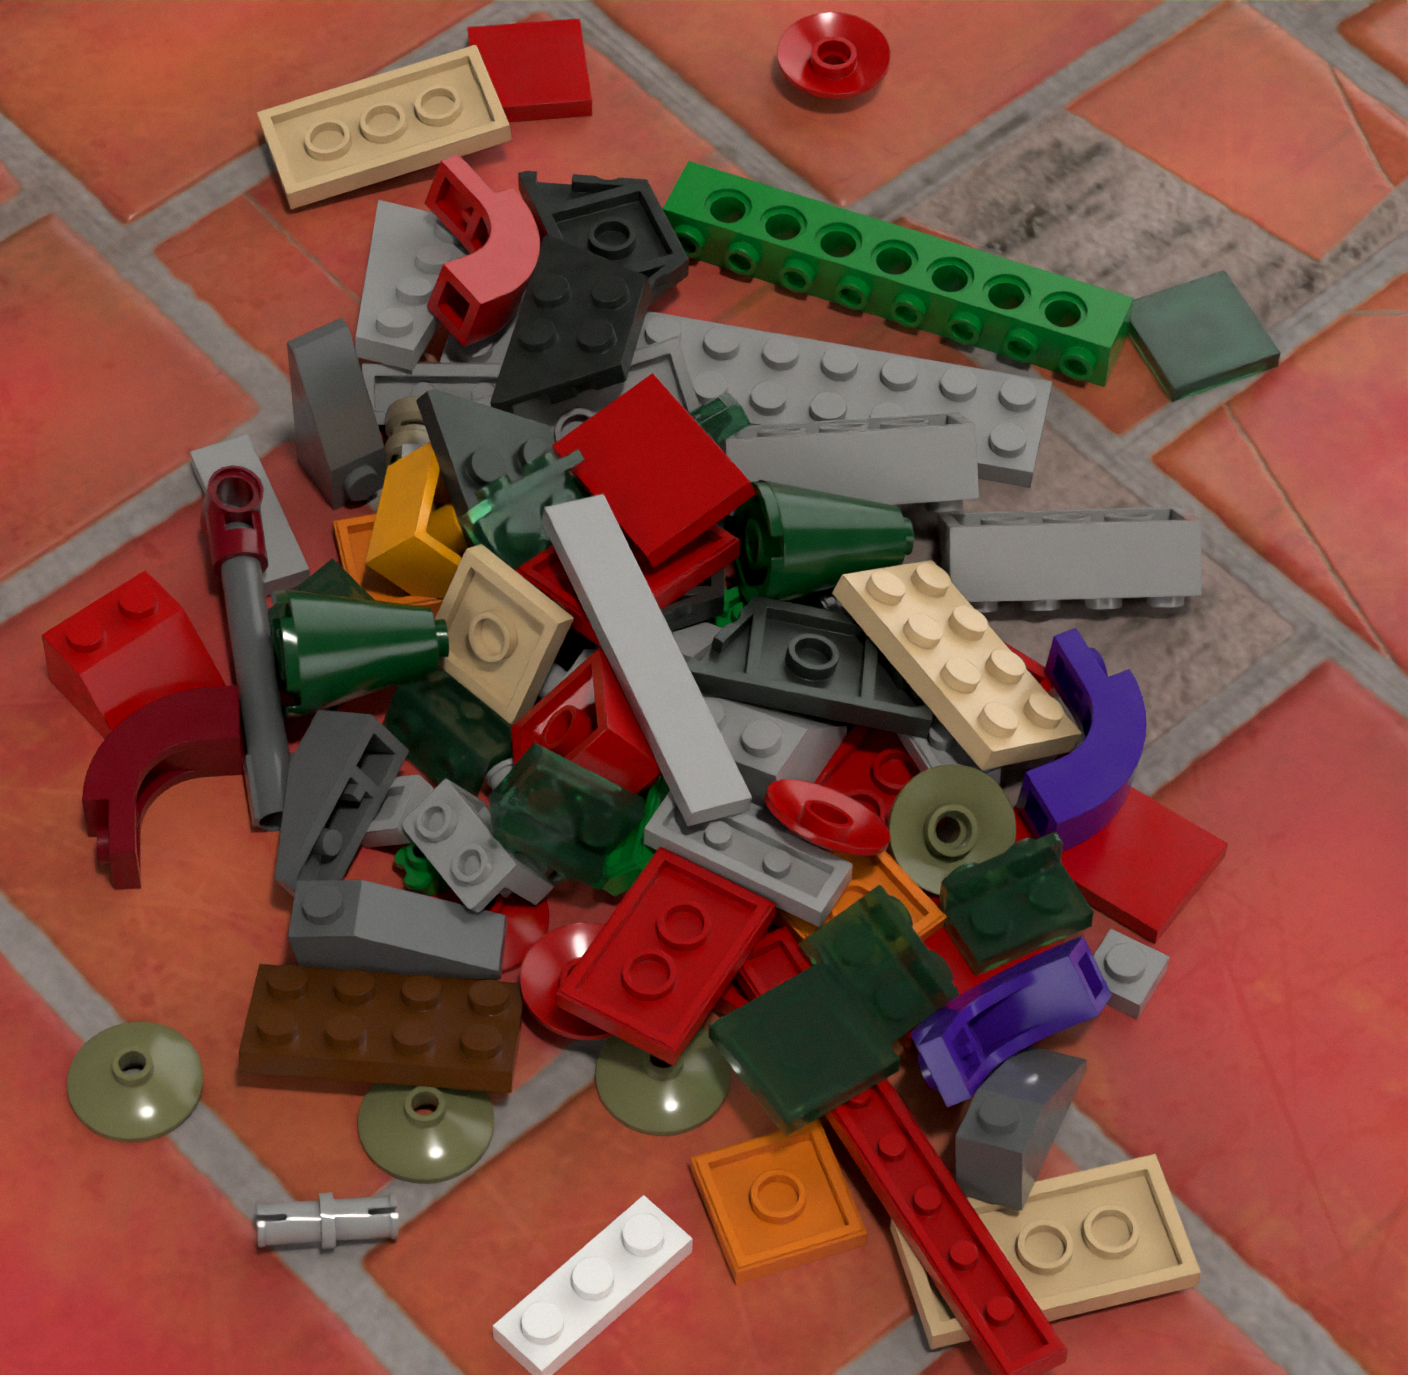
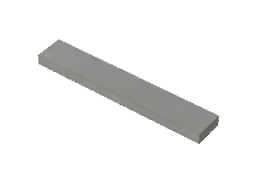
M604 494L544 507L542 523L687 826L749 811L752 801L749 789Z

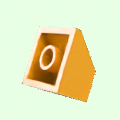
M428 442L387 467L365 564L412 596L444 599L467 549V545L431 442Z

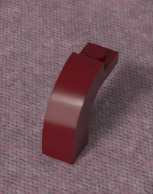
M238 685L195 688L162 697L128 716L109 733L99 746L86 773L82 803L88 837H97L99 865L111 864L115 890L141 889V827L147 810L159 795L174 785L195 778L244 775L243 721Z

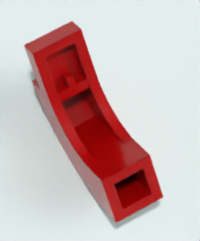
M458 154L440 161L424 204L464 245L469 255L443 264L427 308L459 343L465 347L494 335L503 329L516 314L538 261L540 238L535 219L518 192L511 187L495 193Z

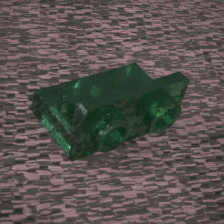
M579 449L559 460L554 451L551 450L520 469L525 478L512 483L506 474L476 491L474 494L479 504L459 517L474 545H484L514 570L553 545L542 523L544 507L584 498L569 473L570 470L585 461Z
M443 669L397 685L382 725L409 750L406 757L434 783L439 785L447 778L478 797L488 771L501 761L513 758L512 725Z
M535 742L489 795L492 835L505 848L517 854H526L554 868L564 878L571 881L579 880L597 890H601L609 881L606 856L613 852L645 815L643 797Z
M1057 832L1038 839L1026 838L1013 844L1005 853L979 864L976 862L965 863L954 869L942 880L938 908L947 916L944 927L975 976L1092 926L1094 911L1061 863L1064 842Z
M881 885L872 889L799 943V946L877 1053L889 1047L934 1012L959 996V991L952 982L953 976L948 964L938 953L926 947L913 929V921L905 905L896 897L888 895Z

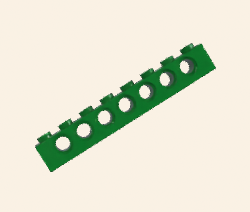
M688 161L662 208L688 258L722 267L739 275L754 277L786 287L793 292L805 293L834 302L851 310H859L882 317L905 327H914L946 337L963 345H971L994 352L1017 362L1029 363L1058 372L1075 380H1083L1105 387L1128 338L1133 297Z

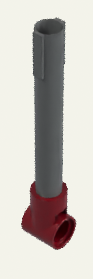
M231 465L221 467L210 477L200 514V526L203 533L208 537L213 574L217 578L222 579L248 754L245 755L243 765L252 826H258L266 831H281L288 768L295 752L289 753L262 576L269 566L260 511L264 487L260 478L253 471L242 466ZM225 504H231L238 508L229 507Z

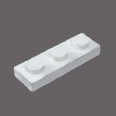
M643 1195L493 1325V1339L530 1374L553 1375L691 1254L693 1238Z

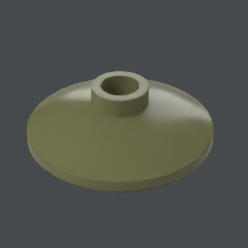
M939 765L926 769L914 776L896 796L888 819V829L891 834L889 847L896 863L921 889L942 896L968 895L992 883L1008 864L1016 840L1014 811L1003 789L987 774L965 765ZM944 817L950 819L954 825V834L947 842L940 841L935 831L937 823Z
M152 1022L122 1023L99 1032L89 1039L77 1052L70 1065L67 1077L70 1105L82 1124L103 1138L126 1143L154 1140L180 1127L196 1109L204 1086L202 1063L193 1045L177 1031ZM134 1066L144 1067V1069L137 1074H126L122 1072L125 1069Z
M702 1026L696 1032L675 1065L668 1068L656 1067L652 1062L661 1059L616 1036H611L602 1047L595 1070V1081L599 1098L610 1115L634 1131L654 1136H673L692 1131L713 1118L726 1100L730 1086V1064L728 1057L715 1036Z
M374 1083L364 1096L359 1109V1138L368 1158L386 1174L410 1183H439L465 1173L483 1157L491 1143L494 1132L493 1106L486 1091ZM427 1106L436 1108V1111L429 1115H420L414 1111L417 1108Z

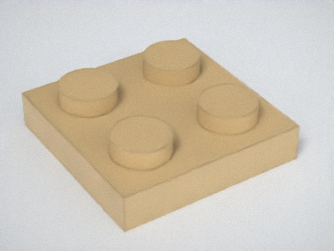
M480 544L467 548L435 617V620L445 619L449 638V657L438 658V665L509 724L513 725L533 707L574 617L484 545Z

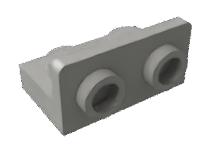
M447 778L402 823V828L465 906L476 913L480 912L498 893L508 898L514 892L537 905L554 888L552 883L484 801Z

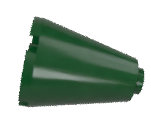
M759 480L751 482L756 495L736 508L733 514V531L744 530L745 551H740V556L734 560V566L739 587L748 603L755 596L786 602L836 587L842 574L902 565L905 555L911 554L914 545L912 523L909 518H903L900 509L895 505L771 481Z
M287 589L274 590L272 592L271 604L284 603V618L272 619V634L280 691L288 690V692H292L294 705L282 706L286 719L301 718L318 710H324L436 672L438 670V658L449 657V638L445 619L434 620L431 607Z

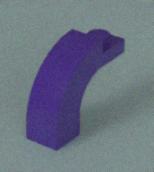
M1077 628L1053 637L1044 672L1082 732V744L1073 752L1060 759L1027 771L1016 807L1047 857L1088 840L1113 819L1127 798L1146 739L1145 705L1140 688L1131 670L1128 669L1108 677L1102 656L1095 648L1087 646Z
M1084 936L1035 955L981 982L935 1011L910 1033L919 1051L918 1060L922 1075L927 1084L932 1089H937L939 1094L942 1095L947 1107L972 1098L987 1075L1000 1063L1020 1050L1054 1033L1099 1016L1112 994Z

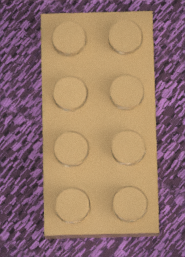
M477 45L257 112L262 133L290 209L426 168L458 154L464 156L512 141L509 122Z
M933 560L842 574L832 594L981 770L1072 751L1082 732L1064 713L1061 704L1051 697L1026 669L1023 660L1013 653L992 630L985 616L973 608L951 582L946 571L937 566Z
M1156 1154L1037 1181L1034 1183L1022 1211L970 1197L967 1198L1048 1321L1198 1286L1201 1271ZM891 1218L890 1230L930 1349L969 1341L970 1338Z

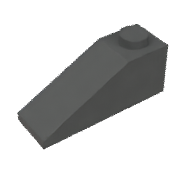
M339 318L287 342L298 463L333 511L351 502L361 501L372 496L377 490L383 488L386 475L385 447L347 323L343 318Z
M318 710L289 763L274 880L293 897L295 896L297 881L342 880L409 753V750L373 715Z
M365 880L297 881L288 939L300 967L337 970L356 969L366 972L403 975L424 974L433 977L456 979H501L508 921L506 915L483 909L476 913L462 904Z
M1029 1045L1009 1057L978 1088L955 1136L956 1183L966 1197L1020 1211L1023 1210L1087 1069L1086 1059Z

